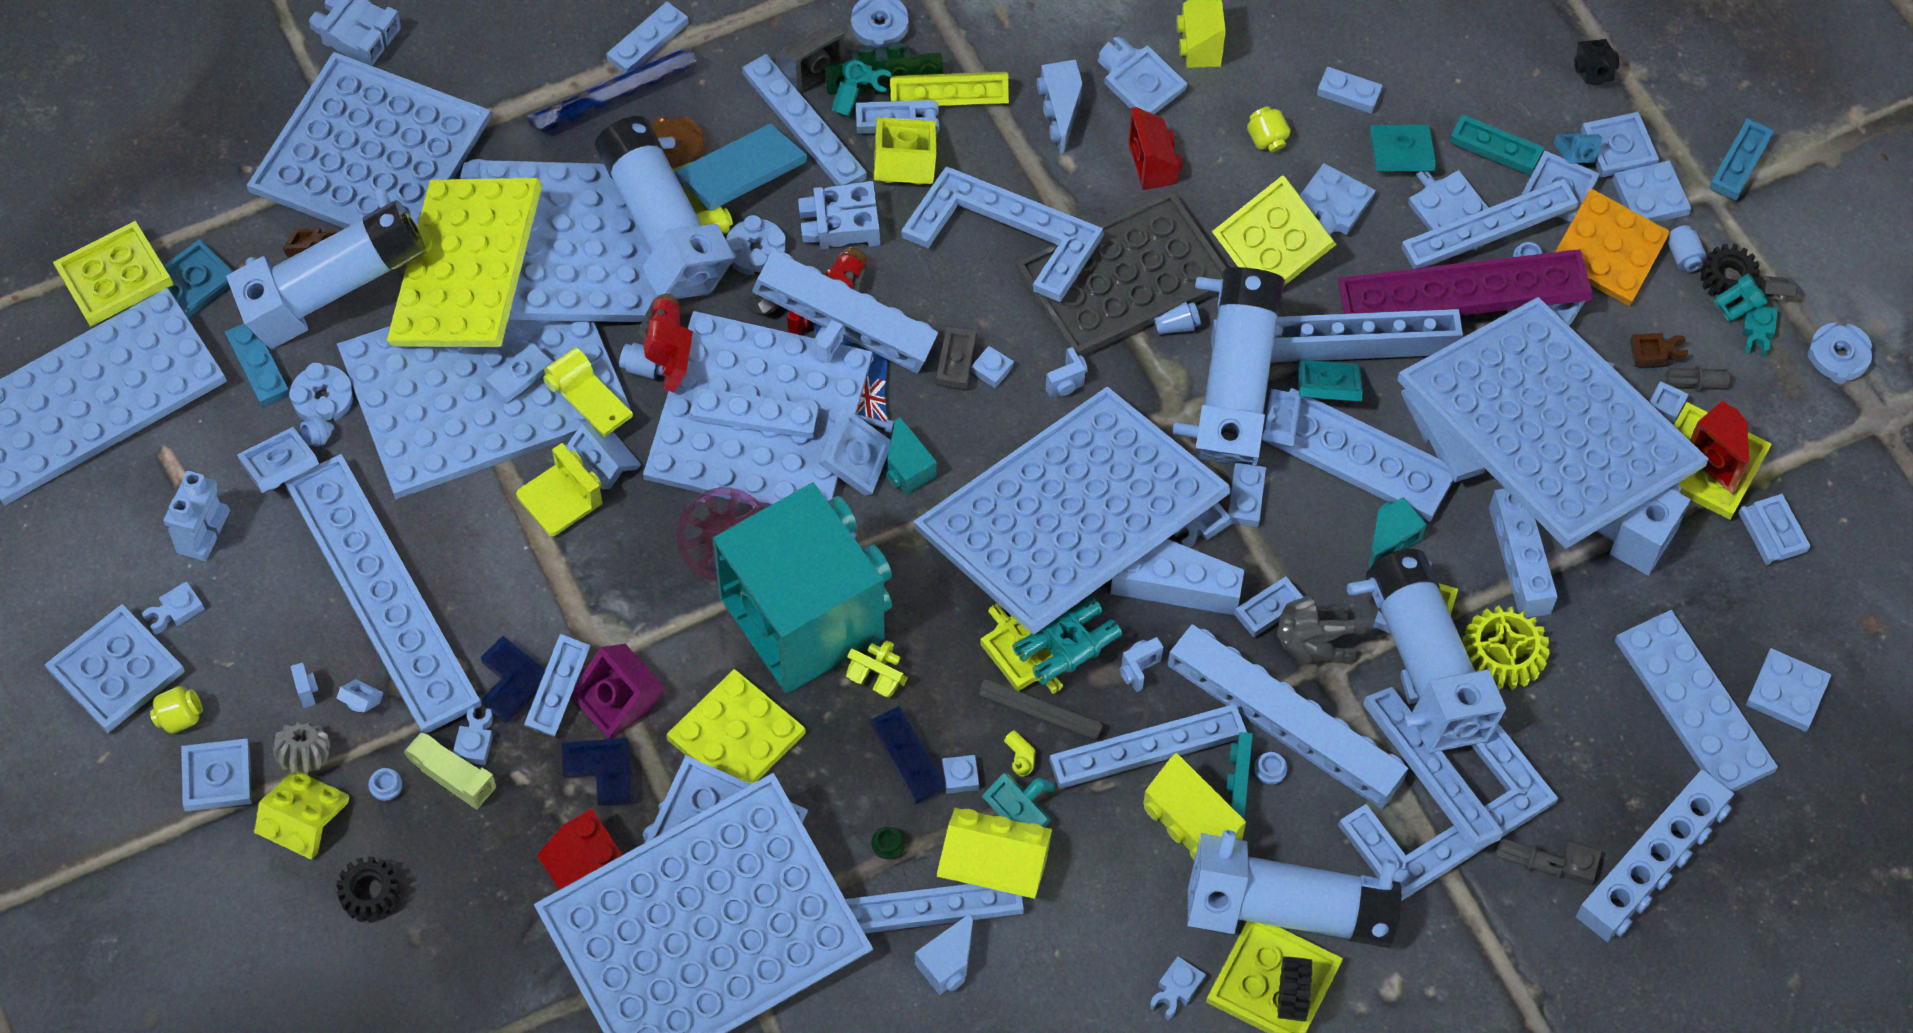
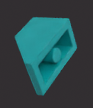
M900 417L895 420L888 453V472H886V476L894 488L899 487L904 495L907 496L936 478L937 462Z
M1404 497L1394 503L1389 501L1379 508L1374 526L1369 567L1379 559L1393 552L1408 549L1423 539L1426 523Z

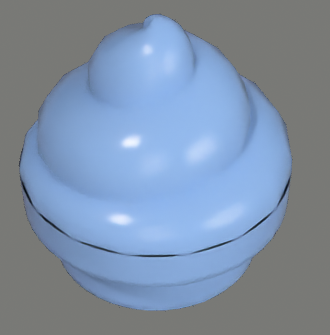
M317 416L308 417L306 421L300 424L301 437L308 446L320 447L325 445L334 430L332 423Z

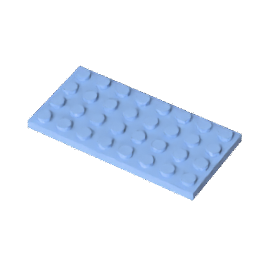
M168 288L0 379V500L4 506L227 382L225 375Z

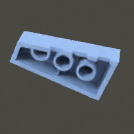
M1166 539L1113 577L1110 594L1234 615L1235 608L1239 604L1244 570Z

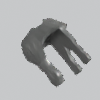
M1309 593L1301 599H1295L1286 604L1280 615L1277 636L1282 643L1283 650L1287 651L1297 661L1303 662L1306 660L1310 663L1311 660H1332L1351 664L1356 658L1355 648H1334L1330 642L1343 634H1365L1369 626L1367 619L1348 620L1349 614L1341 605L1329 608L1317 607L1313 596Z

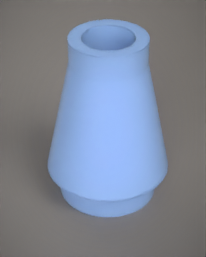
M1184 302L1163 315L1154 318L1159 335L1195 331V327L1201 326L1200 317L1194 302L1190 304Z

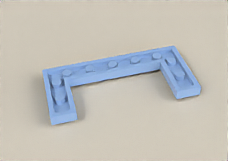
M947 166L901 230L903 239L929 248L959 205L1054 243L1058 247L1033 283V291L1058 302L1062 301L1104 236V231L1101 227Z
M1499 724L1496 725L1487 742L1471 745L1507 791L1484 806L1502 829V837L1556 804L1558 797ZM1367 804L1339 820L1338 824L1339 828L1378 878H1380L1385 859H1393L1397 862L1393 881L1401 883V901L1489 846L1487 845L1473 851L1456 827L1452 826L1405 855Z

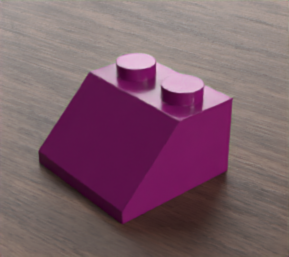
M625 643L601 647L575 684L571 697L608 739H612L648 713L665 690V687Z

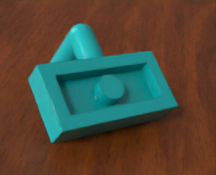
M1003 773L982 797L1000 816L1022 823L1039 824L1045 828L1052 819L1037 805L1034 799L1041 792L1053 793L1056 790V784L1052 780L1036 778L1023 790L1008 773Z

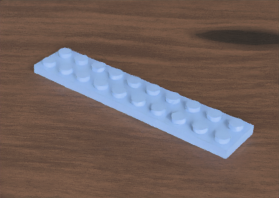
M342 454L320 463L305 474L297 475L285 481L284 483L421 733L427 734L467 714L469 709L481 707L479 697Z

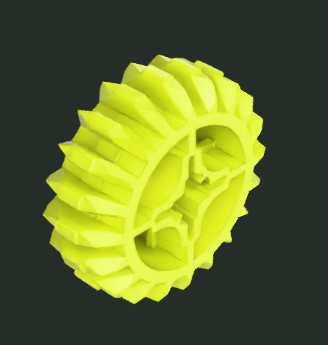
M1498 605L1495 607L1494 613L1486 608L1482 616L1476 614L1473 617L1472 624L1467 625L1462 643L1473 668L1476 669L1475 672L1489 669L1494 681L1497 683L1498 690L1502 689L1504 684H1508L1511 690L1516 688L1517 683L1525 687L1530 679L1535 681L1540 672L1546 667V660L1550 654L1547 648L1549 637L1543 636L1545 632L1544 626L1535 627L1536 617L1525 618V609L1516 614L1514 613L1513 606H1510L1507 612H1503ZM1496 631L1495 637L1481 642V638L1484 635ZM1530 653L1529 659L1515 665L1516 658Z

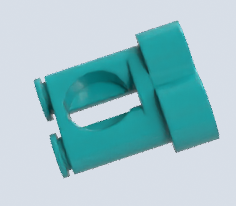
M1749 273L1738 279L1739 283L1718 295L1716 299L1713 298L1719 309L1722 307L1725 311L1723 314L1729 323L1754 307L1758 309L1768 303L1765 294ZM1741 295L1743 296L1744 300L1732 308L1726 306Z

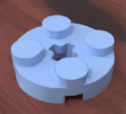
M860 0L853 7L851 31L855 38L866 46H873L875 48L886 47L890 43L900 42L908 32L907 9L899 0ZM874 19H885V23L881 25L875 24Z
M751 215L746 217L744 221L736 224L726 237L731 251H734L736 254V260L734 263H731V266L746 275H754V272H761L772 249L785 253L786 241L784 233L774 223L760 219L758 216ZM760 243L762 249L755 248L752 251L750 250V244Z
M1829 323L1817 330L1807 355L1821 374L1830 378L1834 383L1842 384L1847 380L1860 377L1868 369L1873 356L1871 353L1872 343L1865 332L1854 325L1847 324L1845 327L1841 325L1836 326L1837 323ZM1836 347L1839 350L1844 348L1847 352L1845 356H1841L1835 352L1834 348Z
M320 363L308 365L306 370L294 379L289 392V397L296 414L304 421L311 416L321 417L326 421L333 418L334 421L341 419L350 410L354 400L349 377L342 370L334 366L322 365ZM318 391H327L328 397L322 396L320 399H316Z

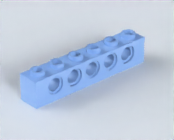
M1701 769L1582 903L1576 918L1607 943L1615 934L1621 937L1633 922L1629 919L1635 911L1641 914L1651 903L1653 898L1649 895L1654 889L1657 888L1661 891L1673 877L1669 872L1675 865L1682 868L1693 854L1690 848L1695 843L1701 846L1713 831L1709 828L1715 820L1721 823L1730 813L1732 807L1728 804L1734 793ZM1691 809H1699L1703 812L1704 816L1694 814ZM1671 831L1682 833L1684 838L1675 837ZM1651 853L1660 854L1665 861L1654 859ZM1631 876L1642 878L1645 884L1634 882ZM1610 899L1621 900L1625 907L1615 906Z

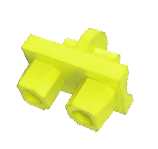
M888 640L881 647L873 643L869 646L868 652L876 655V659L852 648L847 656L851 662L846 677L863 685L870 670L879 674L872 690L887 698L892 696L899 684L904 686L908 679L903 673L885 665L887 661L898 665L901 658L892 653L894 643Z

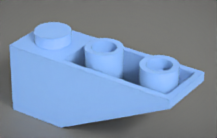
M1076 60L1041 65V77L1036 79L1039 95H1044L1045 101H1043L1045 118H1050L1052 123L1049 126L1052 143L1057 142L1060 153L1065 152L1081 102L1082 80Z

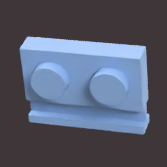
M1783 494L1754 502L1753 505L1748 507L1742 506L1738 513L1766 565L1771 564L1775 560L1781 561L1808 552L1810 544Z

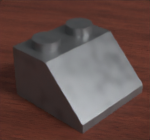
M823 27L817 32L809 33L796 44L785 47L776 55L777 67L800 94L826 79V65L845 63L844 32L841 28Z

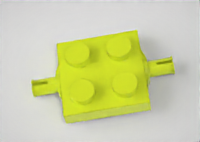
M998 603L995 604V607L991 606L988 613L991 614L998 625L992 632L980 639V645L1015 690L1020 691L1031 683L1043 678H1035L1033 667L1053 655L1044 648L1025 662L1021 661L1019 657L1023 654L1016 656L1013 644L1031 633L1015 618L1009 617ZM1055 677L1048 681L1046 686L1054 694L1056 690L1059 691L1063 687V684Z

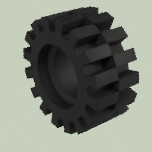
M1723 244L1721 250L1718 246L1715 247L1707 255L1701 271L1700 280L1704 281L1702 285L1704 290L1710 288L1708 294L1712 297L1715 293L1720 295L1739 283L1738 279L1734 280L1724 277L1719 272V269L1722 267L1735 269L1741 277L1749 273L1757 282L1760 270H1758L1760 265L1758 261L1754 262L1755 255L1751 253L1747 256L1748 249L1743 247L1742 251L1737 250L1738 245L1735 244L1732 245L1731 249H1729L1728 244ZM1742 295L1736 298L1737 302L1743 300Z
M368 856V862H364L362 857L358 858V865L354 866L350 862L346 865L348 871L342 870L339 874L341 881L337 880L336 886L340 903L344 911H347L348 916L352 919L356 916L359 922H364V918H367L369 923H373L376 916L383 920L386 918L385 912L388 911L392 914L395 910L393 904H399L400 901L398 894H401V888L396 873H394L390 864L386 865L385 860L380 858L378 862L375 861L374 857ZM368 879L377 880L381 884V891L377 897L371 900H362L356 895V889L361 882Z
M1284 956L1281 966L1277 1012L1279 1019L1307 1020L1312 985V959Z

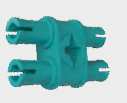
M1088 597L1087 600L1067 610L1034 635L1030 634L1013 644L1016 656L1023 654L1019 657L1023 662L1044 648L1053 655L1033 667L1035 678L1043 677L1039 680V683L1042 685L1047 684L1048 681L1064 671L1067 673L1074 672L1077 666L1091 657H1098L1101 648L1122 636L1118 624L1112 628V625L1115 624V621L1109 619L1105 624L1092 632L1087 631L1082 626L1094 617L1102 614L1098 601L1092 605L1095 602L1094 597Z

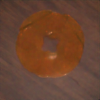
M678 116V119L668 120V117L660 118L651 124L657 138L673 137L675 142L677 140L680 141L677 147L663 149L672 169L701 158L704 152V141L701 129L694 121Z

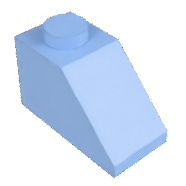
M969 914L915 952V966L939 995L946 990H949V992L956 990L965 981L973 930V918Z

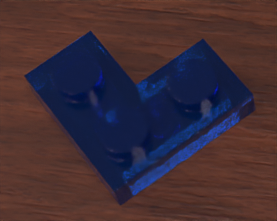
M502 636L480 657L482 664L501 678L481 698L482 705L487 709H491L493 714L504 723H507L537 693L546 670L506 637Z
M628 738L562 743L564 778L596 776L598 806L631 803Z

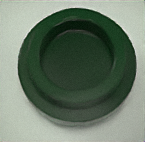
M893 827L878 829L871 840L873 852L882 859L898 857L905 845L902 833Z

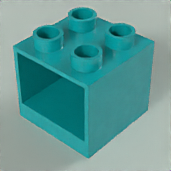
M814 482L712 538L719 599L786 695L848 660L847 656L851 648L862 652L869 648L871 643L876 644L885 639L884 612L892 608L891 598L884 586V582L892 578V572L884 555L874 544L862 550L851 535L853 531L857 530V524L846 502L840 496L827 501Z

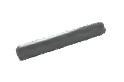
M987 679L981 684L980 696L1093 739H1098L1101 734L1103 725L1098 721Z

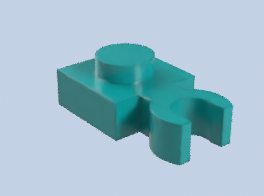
M1762 306L1757 309L1754 307L1744 314L1742 335L1749 336L1744 346L1746 354L1750 353L1752 345H1758L1762 350L1761 356H1766L1770 347L1769 340H1773L1775 335L1778 308Z

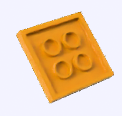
M1590 188L1555 252L1581 249L1590 285L1621 303L1630 306L1670 231Z

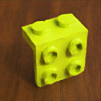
M563 443L552 449L555 465L516 492L517 499L549 536L558 535L603 504L600 492L602 487L601 481L593 471L588 473L583 467V461L575 450L569 451Z
M291 772L259 801L254 833L312 860L319 852L323 827L348 804L349 796L337 788L322 783L305 773L296 772L292 774Z

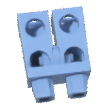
M325 0V9L331 12L325 15L317 11L309 19L310 28L321 35L322 44L328 47L331 46L344 55L370 66L376 62L385 50L384 46L387 47L401 29L397 10L387 7L386 10L373 5L368 0Z
M873 181L833 186L824 190L822 187L813 188L814 196L798 199L800 218L817 217V221L801 223L803 242H820V250L829 249V246L841 247L850 243L868 242V246H881Z
M191 471L185 472L181 485L170 503L163 522L165 526H169L168 531L176 553L206 562L217 540L216 534L220 533L230 509L227 504L219 502L217 497L218 485L215 480L204 478L202 474Z

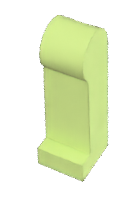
M420 733L404 751L406 757L420 768L423 773L476 810L496 789L493 774L484 768L478 769L425 733Z

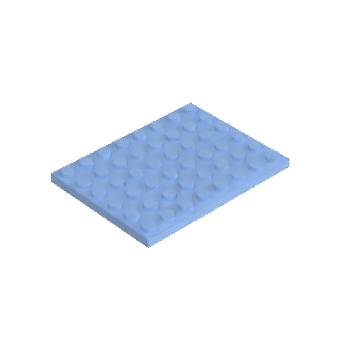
M1539 297L1399 372L1397 381L1565 549L1701 470L1708 461V458Z
M508 320L501 347L391 346L387 342L390 326L337 343L338 350L395 499L567 441L574 436L581 424L589 423L558 391L553 392L548 388L543 380L545 374L507 404L486 385L485 378L532 342L553 362L574 347L581 350L589 360L594 375L631 410L594 321Z
M1107 386L913 522L915 530L1034 635L1230 494L1229 484Z
M774 773L534 904L603 1033H728L873 951L866 935Z

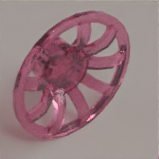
M732 487L714 488L699 494L683 510L677 525L676 542L683 561L699 576L717 581L715 572L705 570V567L714 555L712 538L763 510L762 505L752 495ZM731 495L726 510L723 513H718L712 497ZM739 498L747 501L753 507L751 511L740 517H732L737 508ZM705 501L710 515L704 520L690 515L700 503ZM686 522L701 528L702 534L696 538L684 541ZM706 543V550L700 561L696 564L686 549Z

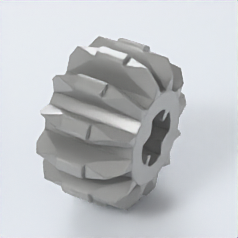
M296 721L294 726L284 725L283 730L277 732L274 739L273 756L275 761L280 764L281 770L290 769L292 774L303 771L307 775L310 769L320 770L321 764L327 763L329 757L330 740L328 734L324 733L322 726H312L310 721L306 724H299Z

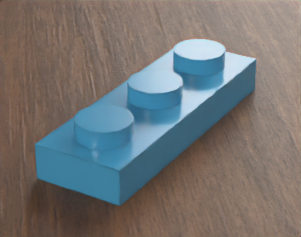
M1747 118L1712 179L1709 189L1737 200L1768 145L1774 130Z
M244 323L224 331L261 408L289 397V390L266 344Z

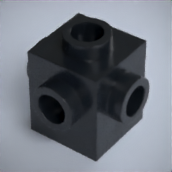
M1607 39L1580 41L1577 46V56H1575L1574 60L1575 71L1581 75L1586 84L1600 85L1604 82L1614 81L1615 70L1619 69V55L1617 52H1614Z

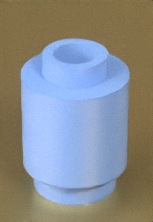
M1688 225L1672 230L1668 235L1670 239L1668 245L1678 268L1687 272L1699 270L1703 266L1707 255L1697 232Z

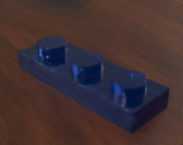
M900 706L870 719L871 727L915 805L945 791L942 779Z

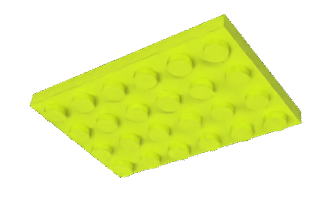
M538 178L444 179L429 181L417 226L426 248V254L407 263L387 337V342L391 346H502L543 185Z

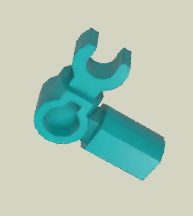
M848 60L842 69L845 77L844 83L840 82L831 110L850 116L859 91L857 84L866 85L869 82L875 90L886 92L887 88L880 86L877 80L880 75L891 77V73L885 69L873 71L872 66L859 60Z

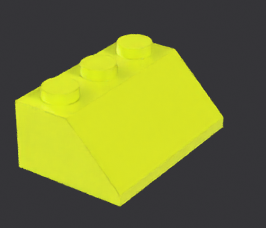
M1177 753L1169 759L1145 790L1143 804L1147 814L1156 821L1159 819L1167 827L1169 836L1176 843L1180 844L1182 842L1190 850L1193 860H1195L1201 833L1222 837L1223 831L1232 830L1236 833V839L1242 840L1246 821Z
M954 808L944 841L937 877L1035 899L1047 861L1052 829L1044 828L1035 823L1027 824L1013 821L1004 816L977 813L972 809Z

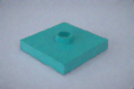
M1370 125L1369 135L1375 171H1435L1436 160L1429 125Z
M1298 360L1299 397L1362 401L1363 389L1359 364Z

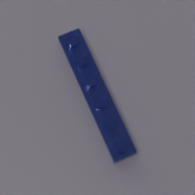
M684 47L528 115L527 119L530 126L534 129H541L542 132L551 130L558 126L557 121L568 118V120L576 119L584 115V110L589 107L601 108L610 104V98L619 94L621 97H625L637 92V87L644 83L653 85L664 80L663 75L673 71L674 74H678L690 68L689 64L697 61L692 49Z

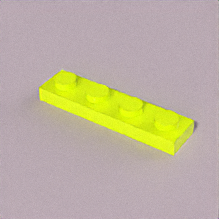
M1008 72L891 76V101L933 100L938 103V106L1009 103Z

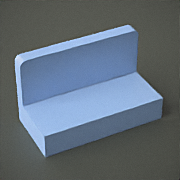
M590 423L581 424L566 445L569 451L575 450L583 461V467L588 473L593 471L602 483L601 489H611L623 471L638 470L641 466V463L614 432H611L604 438Z

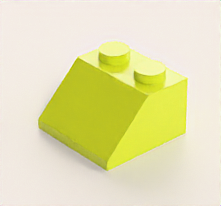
M1188 0L1184 2L1182 15H1177L1176 26L1177 33H1182L1183 39H1179L1180 56H1185L1186 68L1221 67L1226 33L1222 0Z
M876 117L874 180L886 183L933 184L936 162V121Z

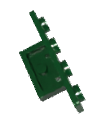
M900 42L890 43L886 47L861 46L857 50H851V59H856L872 66L873 71L877 69L888 70L891 76L943 74L942 55L940 52L912 55L909 44ZM845 63L825 66L828 94H836L840 82L844 83L845 77L842 69ZM880 75L877 80L878 84L885 88L890 87V77ZM869 82L866 85L857 84L859 91L874 89Z

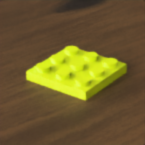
M1284 175L1212 231L1238 267L1255 268L1276 273L1284 278V286L1337 245Z
M136 221L53 262L90 327L174 285Z
M1686 402L1674 426L1690 441L1697 422L1708 412ZM1748 432L1750 460L1736 491L1732 494L1703 469L1678 483L1681 486L1679 493L1688 497L1691 501L1731 520L1772 444Z
M733 669L666 736L667 740L684 755L749 784H753L806 734L804 726L749 680Z
M1247 921L1215 981L1206 1003L1266 1033H1307L1343 958L1278 926ZM1284 956L1312 959L1311 996L1306 1021L1278 1018L1280 975Z

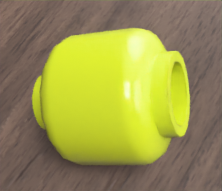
M1267 106L1249 116L1250 121L1247 124V131L1257 149H1269L1273 153L1286 146L1285 140L1289 137L1291 130L1280 110L1271 109L1270 106Z
M177 686L154 698V709L150 711V716L157 728L162 727L166 732L175 734L195 725L199 721V714L202 713L203 708L194 690Z

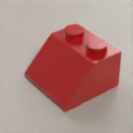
M1138 107L1131 108L1128 145L1142 190L1177 184L1178 172L1182 171V161L1180 155L1175 154L1173 149L1175 141L1172 130H1167L1163 118Z
M1722 400L1697 422L1690 442L1708 458L1706 466L1702 469L1732 494L1736 491L1750 460L1747 420L1742 417V414L1736 408L1729 406Z
M592 808L563 824L537 854L539 861L558 890L623 856Z

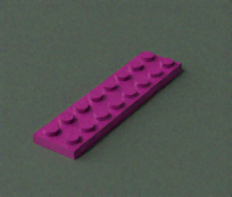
M1581 249L1338 278V288L1344 314L1459 309L1461 316L1517 309L1537 297L1546 305L1592 300V289Z

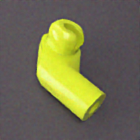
M1013 730L1005 737L1004 742L1015 752L1014 763H1012L1013 771L1017 775L1024 777L1029 775L1034 769L1036 752L1018 732Z

